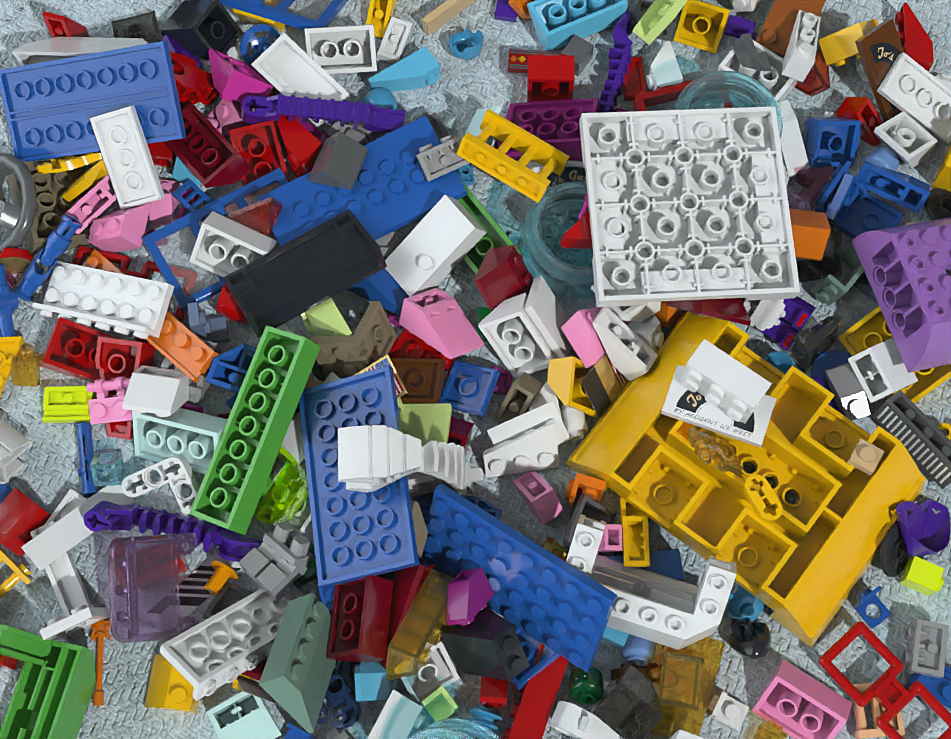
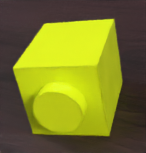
M914 556L907 561L899 584L930 596L936 591L939 592L945 580L942 577L944 568Z

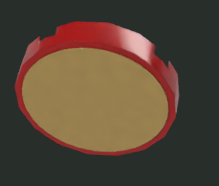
M5 248L0 253V265H5L6 274L25 272L34 259L33 254L30 255L28 250L21 248Z

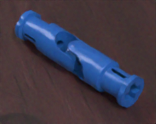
M67 213L63 214L62 222L47 238L45 250L43 248L36 254L23 273L24 278L19 286L13 288L20 299L28 302L33 300L32 295L38 286L44 284L56 266L58 256L65 252L72 243L71 238L77 229L82 228L83 224L74 216ZM39 258L43 265L51 267L45 270L37 266L36 261Z

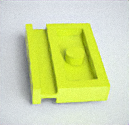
M86 386L44 387V414L42 421L44 423L90 422L89 400L95 399V392L89 393Z

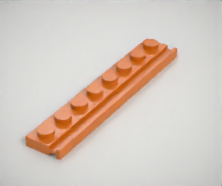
M95 249L82 265L84 267L126 275L101 252ZM168 310L159 338L149 336L147 340L184 374L197 383L201 374H205L211 366L213 358L219 355Z

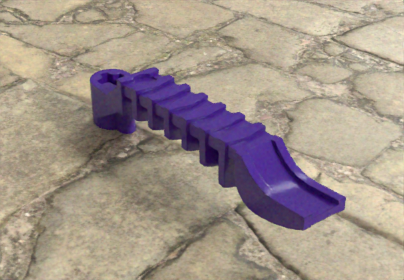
M626 11L613 30L614 48H610L608 54L610 61L608 80L605 81L604 90L601 92L599 113L615 111L614 108L618 105V96H621L622 93L621 88L625 81V74L628 75V67L631 65L633 55L632 41L628 38L632 12Z
M278 94L271 97H246L242 102L241 116L249 124L272 120L279 121L281 116H288V121H293L294 117L301 118L302 122H306L307 118L314 119L315 123H319L320 119L327 120V124H332V121H339L340 126L343 127L345 122H352L353 129H357L358 123H364V128L368 131L390 133L404 126L405 111L384 109L371 103L362 104L359 101L353 103L347 100L342 102L335 101L334 99L322 100L318 97L317 99H310L307 96L300 98L295 97V95L289 97ZM250 108H255V112H250Z
M100 501L84 515L85 526L94 532L101 530L130 531L135 526H138L140 533L143 534L150 529L153 531V536L156 537L161 533H166V537L169 540L174 536H178L180 543H185L190 539L192 547L195 548L203 543L205 553H208L214 546H218V555L221 558L239 562L254 547L257 549L263 542L241 536L234 531L208 523L206 520L200 521L192 516H180V513H168L164 509L162 511L156 510L152 506L144 507L140 503L119 505L109 501Z

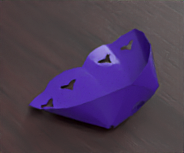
M925 500L919 505L914 502H904L897 505L895 510L907 553L910 556L936 555L937 552L944 550L948 546L951 526L950 514L946 506L932 500ZM932 508H934L936 511H941V513L935 515Z

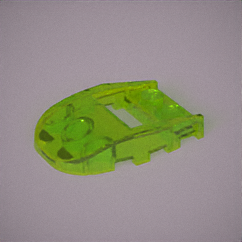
M283 447L280 448L278 456L287 464L277 477V481L272 484L264 498L258 503L253 515L261 522L275 526L280 522H289L309 493L306 469Z

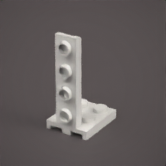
M54 520L31 531L32 538H35L56 521ZM69 551L45 567L65 618L59 616L46 622L48 627L39 630L43 640L65 639L70 634L84 630L91 626V624L110 617L107 607H94V605H91Z

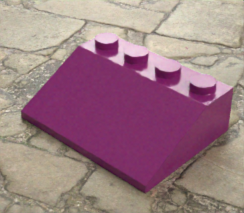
M598 97L510 103L506 119L570 156L568 161L583 162L579 125L582 113H599L600 101ZM499 140V143H498V147L503 143V142L500 141V140ZM512 147L506 153L507 156L516 161L523 155Z

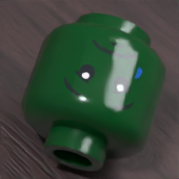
M593 666L587 672L579 667L576 668L570 675L571 698L583 705H592L599 702L604 694L602 673Z

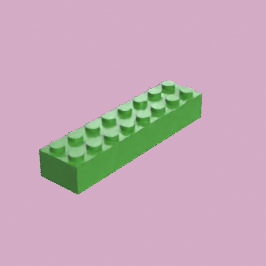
M266 325L189 514L228 530L246 535L321 346L306 337Z

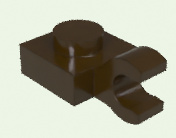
M621 663L620 668L611 670V681L657 683L659 678H652L649 671L650 669L658 668V664L649 663L645 667L636 668L635 663Z

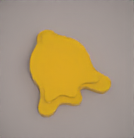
M101 151L58 157L51 159V163L44 162L36 165L37 172L42 174L58 173L97 163L98 160L103 159Z

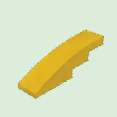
M619 495L624 567H650L648 516Z

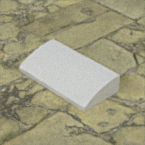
M285 33L251 64L283 96L291 97V95H295V97L300 98L307 96L310 99H317L318 97L322 100L351 101L349 93ZM307 118V119H309L316 127L322 125L324 122L327 121V120H321V119H320V120H319V123H315V122H314V119Z

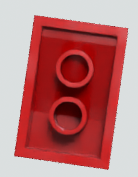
M281 116L279 121L276 120L288 155L287 159L291 164L290 170L299 178L312 171L323 145L295 118H293V121H288V116Z
M275 120L228 130L232 146L252 168L241 178L243 186L278 168L282 170L286 179L290 182ZM276 181L246 196V199L267 194L280 186Z
M59 317L54 324L39 366L63 375L95 382V380L100 379L99 369H96L95 365L98 336L116 337Z

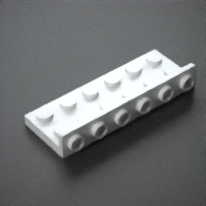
M58 261L53 269L43 304L33 302L32 307L40 310L39 314L45 317L54 318L55 315H58V318L61 317L70 321L77 319L76 323L90 327L91 323H94L96 328L109 331L110 327H112L114 332L128 335L130 331L134 332L133 336L148 340L149 336L159 338L174 286L168 283Z
M291 584L284 592L285 596L279 602L261 588L161 645L160 653L194 687L193 698L196 701L204 696H210L220 686L233 682L238 675L247 670L254 669L258 663L269 657L288 602L304 596L295 586Z

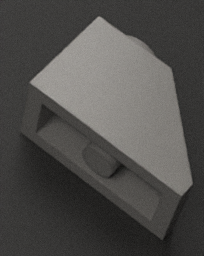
M845 363L825 370L830 392L835 395L833 398L840 413L851 421L870 415L865 392L850 364Z

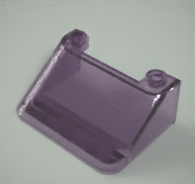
M196 532L119 537L109 543L107 556L111 635L116 641L130 643L171 640L199 624V621L194 617H180L177 556H186L195 550L197 545Z

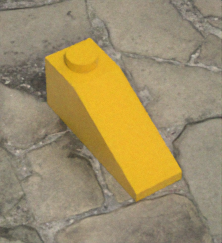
M370 0L366 25L374 24L375 37H384L390 19L393 17L397 0Z

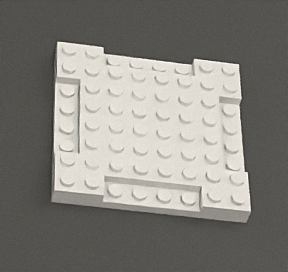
M776 107L581 114L579 125L583 167H585L593 246L592 265L596 307L638 306L658 301L745 298V301L791 299L800 293Z

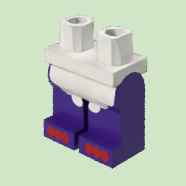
M798 296L791 299L761 300L759 305L752 300L744 302L745 309L751 320L750 326H754L758 331L767 334L780 343L779 346L785 351L791 347L817 308Z

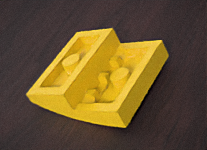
M104 159L76 179L61 197L70 202L84 190H89L108 175Z

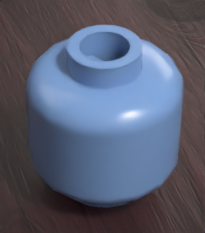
M887 147L876 148L864 160V162L866 161L894 171L899 166L897 155Z
M629 634L624 647H622V656L627 660V663H635L636 667H645L655 659L657 643Z

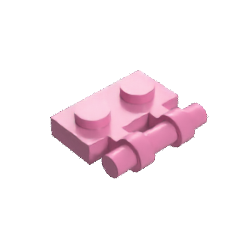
M116 377L115 380L110 381L97 379L95 382L87 383V391L89 393H97V399L89 400L90 424L133 420L132 410L122 409L131 378ZM116 390L117 397L109 398L108 391Z

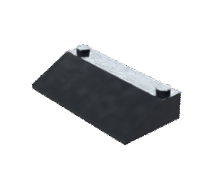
M348 209L222 279L252 330L259 338L263 335L266 325L273 328L283 325L369 276L376 274L386 268L387 264L377 242L351 210Z

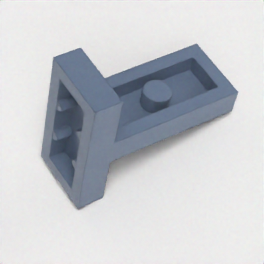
M197 302L187 304L189 323L184 324L203 340L218 344L230 342L228 322L225 317L207 319L205 310H201Z

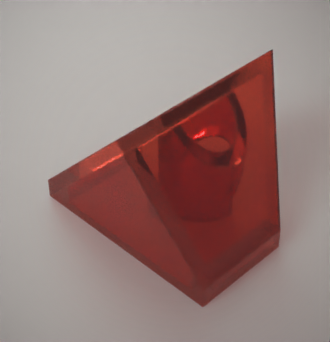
M821 49L816 51L815 63L803 82L797 81L795 85L796 89L811 97L830 88L829 66L826 65Z

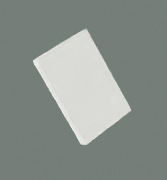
M542 275L535 277L524 310L556 358L568 357L571 343L561 327L569 320V317Z

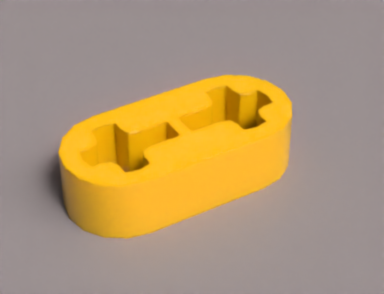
M758 474L749 476L743 485V492L761 521L765 523L775 522L783 511L781 502L765 477ZM752 482H754V484L756 485L759 483L761 484L762 487L760 488L759 492L762 497H760L759 493L756 490H750ZM764 500L768 507H775L776 510L773 512L774 516H772L770 513H764V509L766 508V505L763 502Z

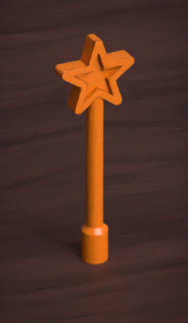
M102 619L89 626L93 629L90 639L93 641L97 639L96 685L93 692V706H103L104 692L102 691L104 637L108 640L111 639L109 629L116 624L114 620L106 621V619Z

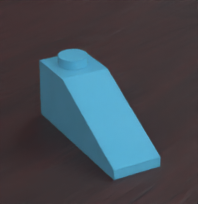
M425 46L369 78L370 90L385 88L390 92L421 89L427 85H433L441 78L440 65Z

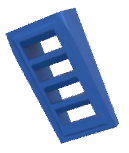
M190 179L172 194L189 213L195 211V208L202 202L206 205L213 202ZM191 188L193 191L184 199L181 195ZM197 194L200 198L190 205L188 201ZM205 219L199 220L198 223L202 225Z

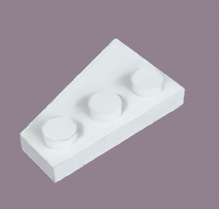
M554 419L547 421L546 425L535 430L532 428L526 431L524 435L514 440L508 439L482 451L486 478L560 467Z

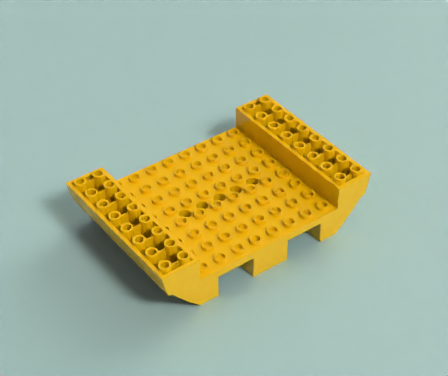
M687 312L676 321L664 336L662 346L655 352L658 356L649 371L627 383L565 461V464L577 473L607 481L604 492L608 487L705 560L708 561L710 555H712L716 559L736 563L737 574L734 581L773 610L769 617L812 648L881 551L882 542L887 530L891 525L898 522L895 510L897 505L904 502L915 503L924 490L926 477L921 475L917 465L900 440L880 426H877L870 434L828 405L835 396L833 393L793 365L786 374L778 370L745 346L750 335L733 323L715 317ZM704 339L772 383L765 395L776 398L760 448L661 414L677 365L685 367ZM705 431L710 432L714 436V441L705 443L702 441L700 434ZM861 438L884 450L871 476L847 463ZM726 446L731 447L735 452V456L733 458H726L722 455L721 449ZM746 461L752 462L755 465L756 471L754 473H746L742 468V464ZM758 474L763 477H772L776 480L777 486L773 491L781 502L783 511L778 520L773 523H765L758 518L743 492V485L751 475ZM752 482L750 490H756L759 493L760 497H762L759 492L760 488L762 487L761 484L759 483L756 485L754 484V482ZM785 493H795L798 502L796 504H789L785 500ZM764 500L763 502L766 505L764 513H770L772 516H774L773 512L776 510L775 507H768Z

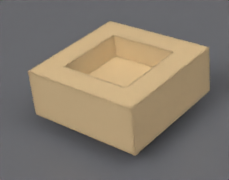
M861 438L847 463L871 476L884 450Z

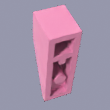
M109 174L92 186L66 212L83 224L81 229H77V234L81 233L117 199Z

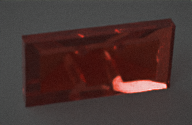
M269 197L232 212L229 215L231 219L268 237L283 206L281 202Z

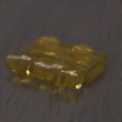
M696 428L688 429V442L695 448V454L699 460H702L705 464H709L714 460V466L724 473L729 471L738 475L741 472L743 465L727 439L707 430L705 433L697 431Z

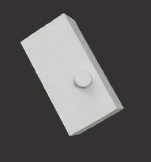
M444 195L385 260L387 264L385 269L409 297L434 289L487 232L457 199Z

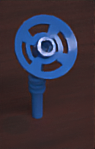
M257 24L247 29L240 41V54L245 63L252 67L251 64L271 46L270 43L273 44L275 42L274 38L277 40L280 37L279 32L267 24ZM259 31H268L267 37L261 36L256 38L254 34ZM248 42L251 43V44H250V52H251V55H252L251 57H249L248 52H247Z

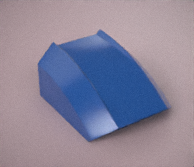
M809 117L804 123L803 143L809 166L838 167L839 164L844 166L847 161H850L852 163L851 166H853L859 147L862 129L861 120Z

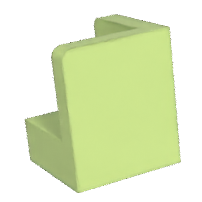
M443 686L439 687L421 702L438 726L459 710V707Z

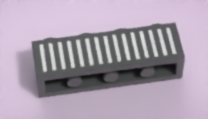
M899 390L887 399L872 417L888 433L900 440L918 465L944 489L951 483V441Z

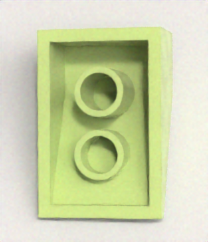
M332 298L300 315L309 335L312 333L315 336L353 335Z

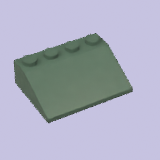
M313 593L288 602L259 685L309 734L315 730L336 660L326 659L331 624L329 609Z

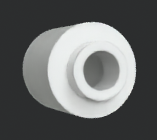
M563 405L561 407V417L571 441L583 439L584 435L588 433L585 414Z

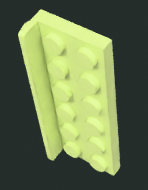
M654 0L633 28V32L650 45L673 21L688 0Z

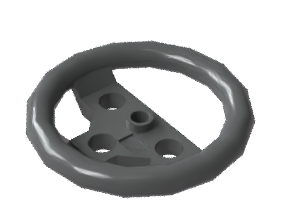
M0 152V226L12 230L10 235L0 243V253H2V249L18 248L25 240L33 225L37 207L36 184L27 165L11 153ZM15 173L21 186V207L6 202L2 186L6 176Z

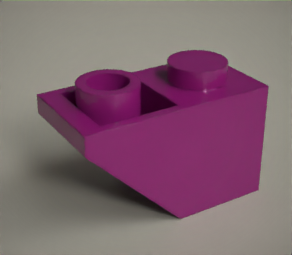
M482 567L462 570L448 584L446 618L448 626L456 624L465 626L473 622L476 614L487 606V602L494 595Z

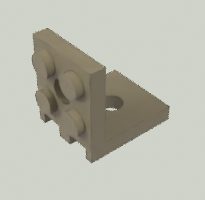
M371 301L353 335L310 336L309 340L321 346L316 361L325 377H328L331 372L338 377H350L387 355L397 335L380 301Z

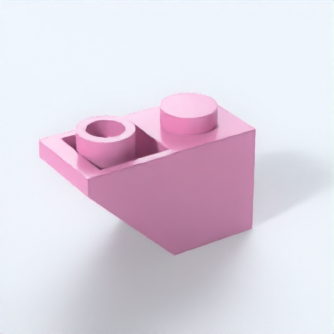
M222 99L206 117L223 137L229 136L228 130L245 127L249 124L242 119V106L239 105L240 102L233 100L231 103Z
M606 524L598 552H622V525Z

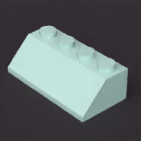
M183 408L177 409L168 417H158L155 413L148 412L143 414L132 412L135 456L161 462L172 456L181 455L187 459L192 471L206 474L228 419ZM179 463L173 465V466H175V467H179V468H180Z

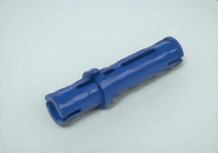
M79 423L75 426L80 462L78 476L81 477L82 496L90 498L98 492L96 479L98 467L95 466L92 425L90 423Z

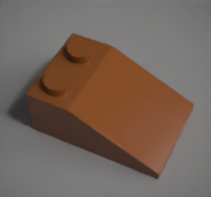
M775 0L756 42L769 50L785 56L799 10L813 13L819 17L826 0Z

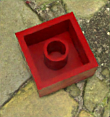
M528 55L527 102L573 99L575 80L574 55Z

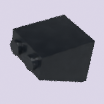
M184 0L159 29L163 37L168 34L193 55L210 61L208 53L210 48L226 54L243 33L220 0Z
M487 606L476 614L474 621L468 625L461 626L456 624L448 626L447 624L438 630L453 665L458 672L510 681L530 666L514 626Z

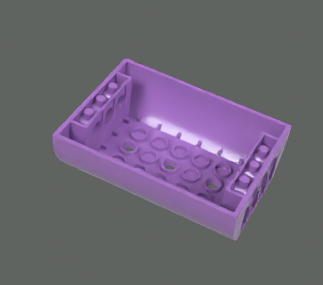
M951 217L868 231L855 237L852 243L907 372L911 373L951 364V276L946 273V269L951 272Z

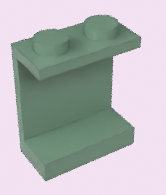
M853 243L838 256V258L852 268V271L843 282L840 283L829 274L811 289V292L815 294L816 299L821 303L830 306L846 294L864 272Z

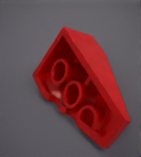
M98 336L95 365L96 369H99L100 379H105L106 381L115 380L116 377L128 379L142 365L153 367L155 347L147 342ZM116 390L108 391L109 398L117 397ZM133 420L105 423L107 436L132 440L134 434Z

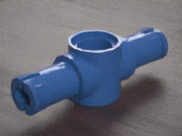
M3 264L0 265V337L16 336L12 314L18 308L19 299L16 291L7 286L5 265Z

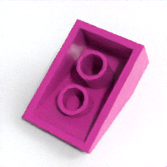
M209 49L213 85L220 93L222 99L231 103L233 100L240 102L239 105L242 106L243 100L248 96H269L273 86L252 67L215 49Z

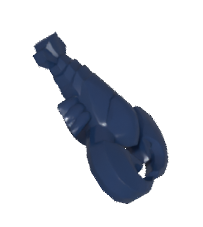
M339 660L333 669L324 699L334 709L346 704V706L337 710L333 715L335 719L343 717L342 720L330 722V725L336 729L352 727L361 716L360 704L351 695V691L355 692V677H351V662L354 661ZM323 702L320 711L323 712L324 716H328L327 707ZM320 716L318 717L317 724L327 723L326 720Z

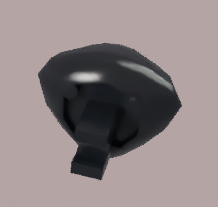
M745 618L744 626L738 624L737 619H732L731 629L733 633L727 639L731 648L745 658L759 659L766 656L771 645V634L767 624L760 621L751 622L750 618Z

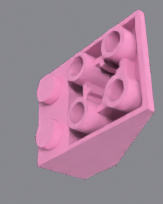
M439 288L404 299L399 324L410 333L425 341L427 345L441 352L445 357L453 359L483 347L484 342L456 300Z

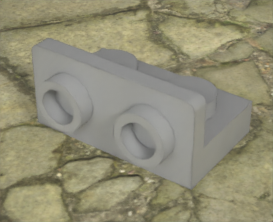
M454 134L440 139L442 144L433 147L432 143L419 148L420 154L415 156L428 182L470 163L456 155L462 141L461 135L455 138Z
M916 619L910 625H907L905 630V640L908 641L907 651L905 650L902 656L905 674L917 673L935 678L944 677L949 625Z

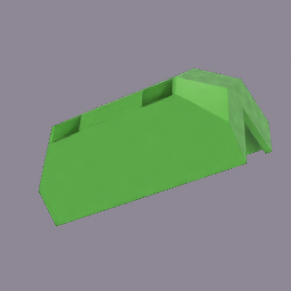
M0 624V654L24 661L0 729V739H77L96 683L94 651L79 645L54 640H43L41 636Z

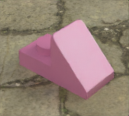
M160 180L165 198L149 202L151 205L149 212L150 225L166 226L175 221L178 201L172 194L181 186L180 181Z

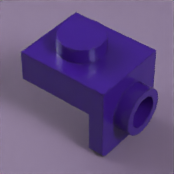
M730 15L725 34L739 39L742 34L750 33L755 41L758 34L754 32L756 22L746 20L741 16Z

